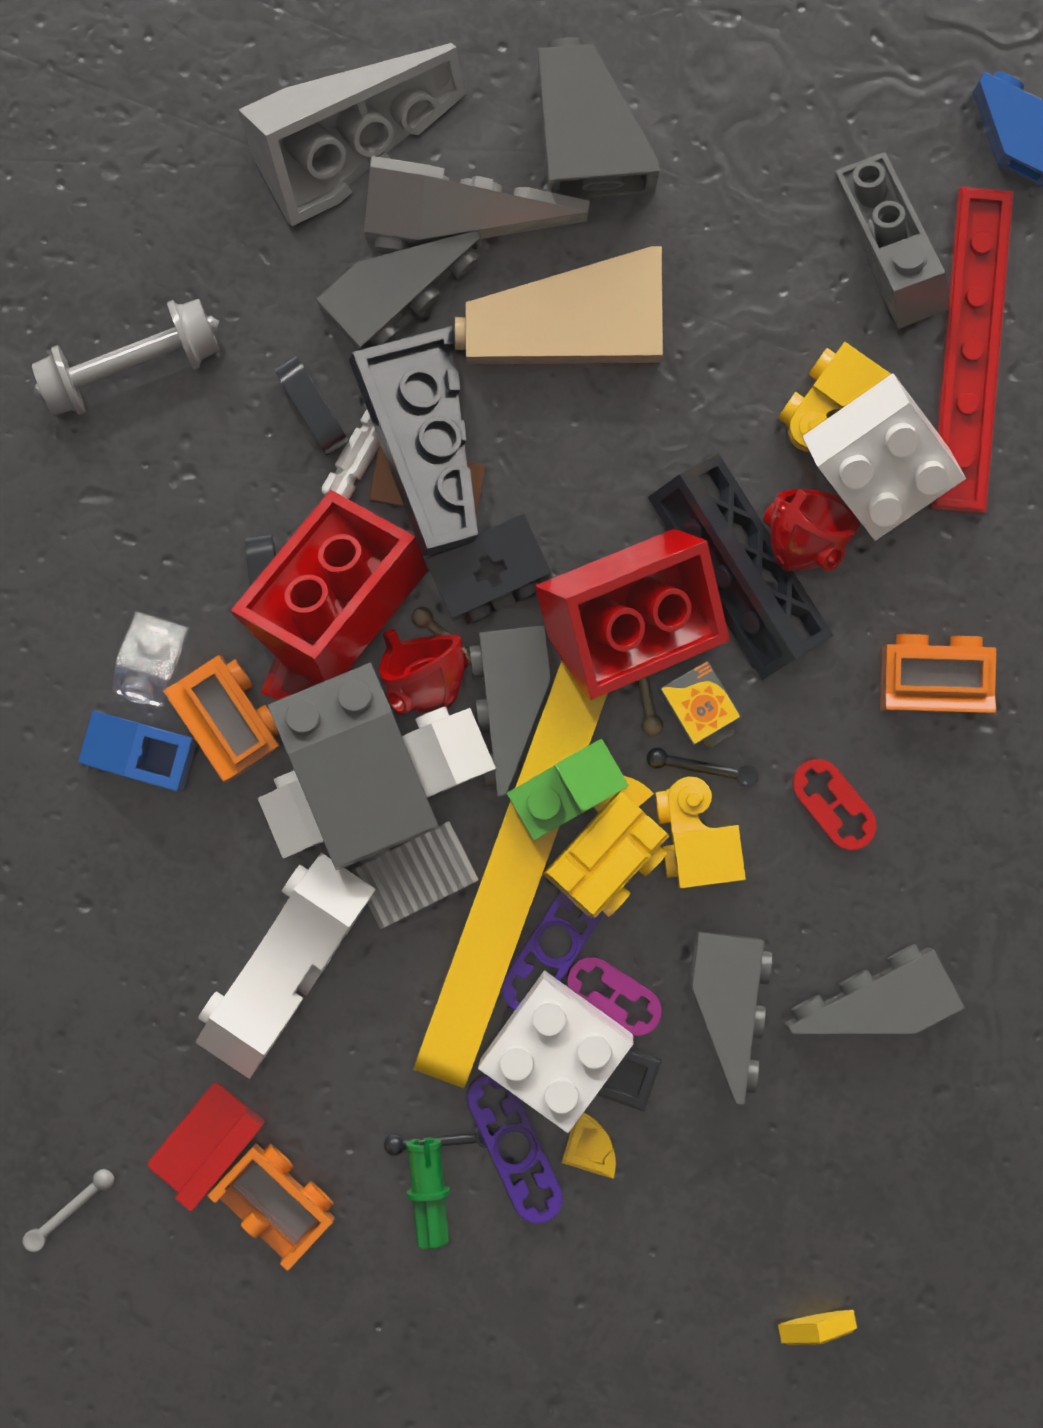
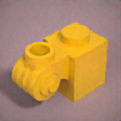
M846 342L842 344L836 354L826 348L808 374L817 380L805 398L795 392L777 419L786 424L790 442L797 449L803 452H810L803 438L805 434L827 420V415L837 413L891 374Z
M685 777L677 780L670 789L655 792L659 824L670 823L672 845L662 846L667 852L664 857L667 878L677 877L679 888L746 880L739 825L709 828L699 820L698 814L703 813L709 807L712 798L710 788L703 780L697 777Z

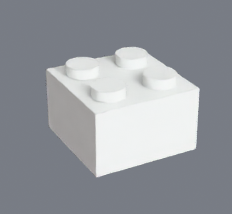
M894 373L803 436L817 467L875 541L966 479L947 444Z
M544 970L482 1055L478 1069L569 1133L632 1047L633 1034Z

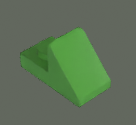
M601 738L507 792V795L535 841L627 788L629 785Z

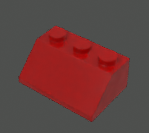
M330 490L235 604L231 612L246 629L289 669L315 684H320L348 671L428 572V568L414 535Z
M676 529L535 585L547 636L584 696L590 700L730 641L707 540Z

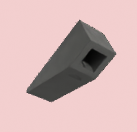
M886 152L835 170L836 178L875 281L898 329L949 310L946 272Z
M471 231L356 262L316 299L319 308L358 350L389 343L401 331L396 324L411 310L419 315L432 305L441 294L436 287L450 274H453L458 279L477 263L481 257L476 252L482 246L481 236L476 231Z
M545 625L480 632V645L470 646L473 678L484 677L486 699L476 700L478 726L480 732L490 731L492 753L489 754L496 768L484 773L485 786L496 785L497 796L506 795L551 680Z
M696 931L689 985L732 1099L736 1104L744 1105L746 1092L755 1093L757 1087L759 1060H751L750 1055L752 1038L762 1039L766 1008L765 1006L757 1005L759 983H769L772 952L763 951L764 940Z
M913 944L888 957L887 960L891 967L871 976L867 969L841 982L839 986L843 992L823 1002L821 996L817 995L791 1009L795 1018L784 1024L792 1034H917L965 1007L935 950L927 947L919 951L917 945Z

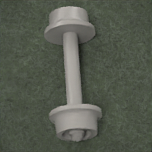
M200 299L184 304H177L174 300L167 302L175 325L171 329L71 368L61 348L56 345L51 347L52 352L48 357L32 364L33 373L37 381L33 395L44 399L52 416L69 411H75L78 415H82L86 412L78 388L182 347L192 368L197 370L200 368V363L203 359L220 351L214 335L220 321L212 316L207 317Z

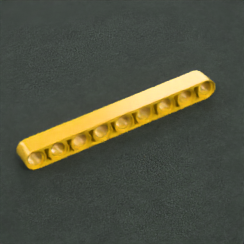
M563 660L560 663L516 787L589 746L607 694L593 700L587 699ZM511 801L413 1071L462 1089L465 1088L559 829L557 827L534 841Z

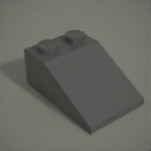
M371 663L268 704V708L336 871L439 828Z

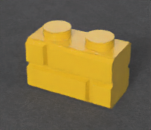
M618 792L546 869L543 875L590 918H596L601 911L610 917L631 894L624 886L636 872L639 871L646 877L666 856L667 852L661 845L669 835L624 793Z

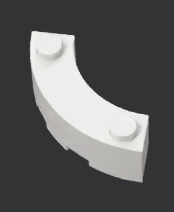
M446 707L429 712L415 719L419 729L402 736L427 798L496 769L470 708L450 716ZM293 770L275 778L274 782L277 789L259 797L258 801L284 859L324 841L295 771Z
M320 853L309 870L299 865L282 890L284 894L289 896L288 901L225 996L216 991L200 1013L198 1019L204 1022L205 1026L195 1043L250 1079L304 999L296 993L297 990L306 996L308 995L376 889L345 868L336 871L332 860L323 853Z

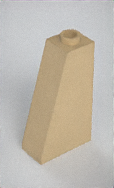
M662 246L644 248L466 302V317H455V349L466 350L467 364L660 363L663 356Z

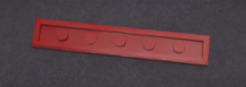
M959 187L957 190L948 292L949 310H947L937 432L951 450L966 479L931 502L930 510L981 515L986 513L1014 191Z

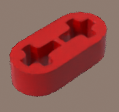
M822 759L808 760L795 770L791 781L792 791L796 799L829 840L837 847L846 850L861 849L868 845L874 838L877 829L876 818L842 773L831 762ZM811 769L816 774L824 771L829 774L830 779L826 782L825 786L835 799L830 804H827L818 793H813L809 796L805 794L803 788L808 784V780L804 774ZM838 805L849 816H855L859 813L863 816L865 821L859 826L863 835L856 840L852 835L843 838L839 836L837 831L843 824L833 811Z

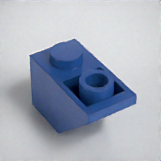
M984 71L972 94L997 165L1043 187V99L1024 91V84L1009 74L995 72L993 76Z
M93 710L78 763L160 787L184 792L197 741L195 738Z

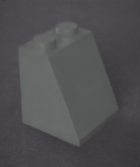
M568 37L549 41L547 48H538V85L547 191L575 198L655 192L660 172L659 160L594 44L581 45V39Z

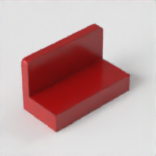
M216 1082L211 1085L148 1162V1167L178 1192L175 1199L192 1212L266 1121L220 1083Z

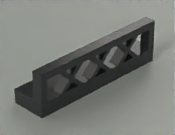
M719 453L680 473L648 496L649 501L668 531L676 529L707 540L725 621L762 680L834 636L795 573L783 570L775 560L771 545V535ZM709 473L720 490V500L709 494L699 477ZM733 522L744 528L749 536V546L738 540L733 532ZM762 568L770 571L778 582L777 591L770 589L762 578ZM791 614L800 617L812 637L804 642L801 640L791 624Z

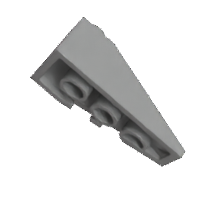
M452 43L286 87L238 109L251 155L287 222L294 226L340 204L353 192L349 186L370 169L372 156L391 159L387 153L409 134L419 135L466 95L467 90L457 48Z
M376 156L371 158L364 233L366 241L375 242L374 249L381 252L393 253L407 249V247L412 248L471 231H476L481 236V239L587 222L590 202L588 200L530 187H517L514 189V194L511 195L503 193V186L493 182V179L474 176L472 179H461L460 183L449 181V177L444 175V168Z

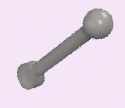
M106 1169L97 1171L94 1174L93 1183L40 1229H31L24 1235V1247L31 1252H36L43 1248L46 1243V1237L100 1190L106 1191L113 1186V1174Z

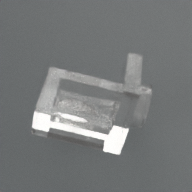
M136 611L115 662L112 690L134 703H149L163 707L167 698L163 690L169 686V681L187 639L188 628Z

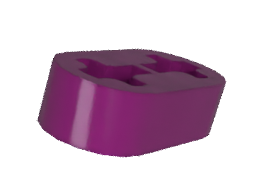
M586 956L577 960L571 966L567 975L568 988L627 1029L633 1036H643L650 1033L659 1024L662 1016L659 999L650 989L596 956ZM595 966L600 967L603 970L601 980L614 989L609 998L596 990H592L588 996L582 994L579 991L582 987V982L577 978L578 972L581 969L591 972ZM619 994L633 1002L639 1000L641 996L646 997L649 1000L646 1009L652 1014L651 1018L647 1022L638 1019L633 1025H630L625 1021L628 1015L627 1011L615 1003V1000Z

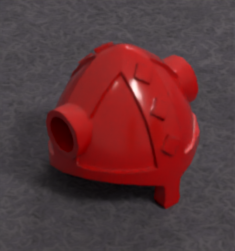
M793 489L778 493L763 517V522L770 527L774 558L785 571H801L822 567L826 571L834 570L842 562L845 556V547L853 540L861 525V522L842 498L823 491L809 489Z
M388 629L384 632L383 638L386 643V650L381 659L379 672L383 684L388 688L386 699L390 707L400 715H405L410 710L427 714L442 707H446L448 711L452 707L451 704L458 697L463 673L468 667V658L462 650L463 644L460 636L449 634L399 641L397 631Z

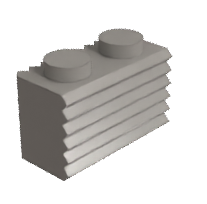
M450 821L441 826L438 824V829L411 839L409 842L393 850L387 849L360 861L361 866L351 870L354 875L376 889L367 904L380 929L479 880Z

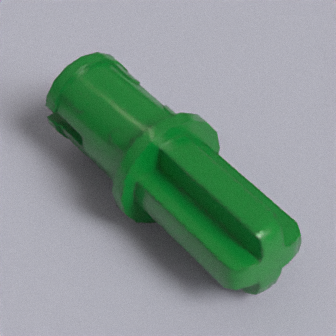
M423 1138L424 1146L419 1144V1139H414L406 1143L412 1187L407 1190V1199L413 1201L416 1242L418 1247L422 1249H438L447 1245L449 1241L445 1197L450 1195V1188L444 1185L442 1144L439 1138Z

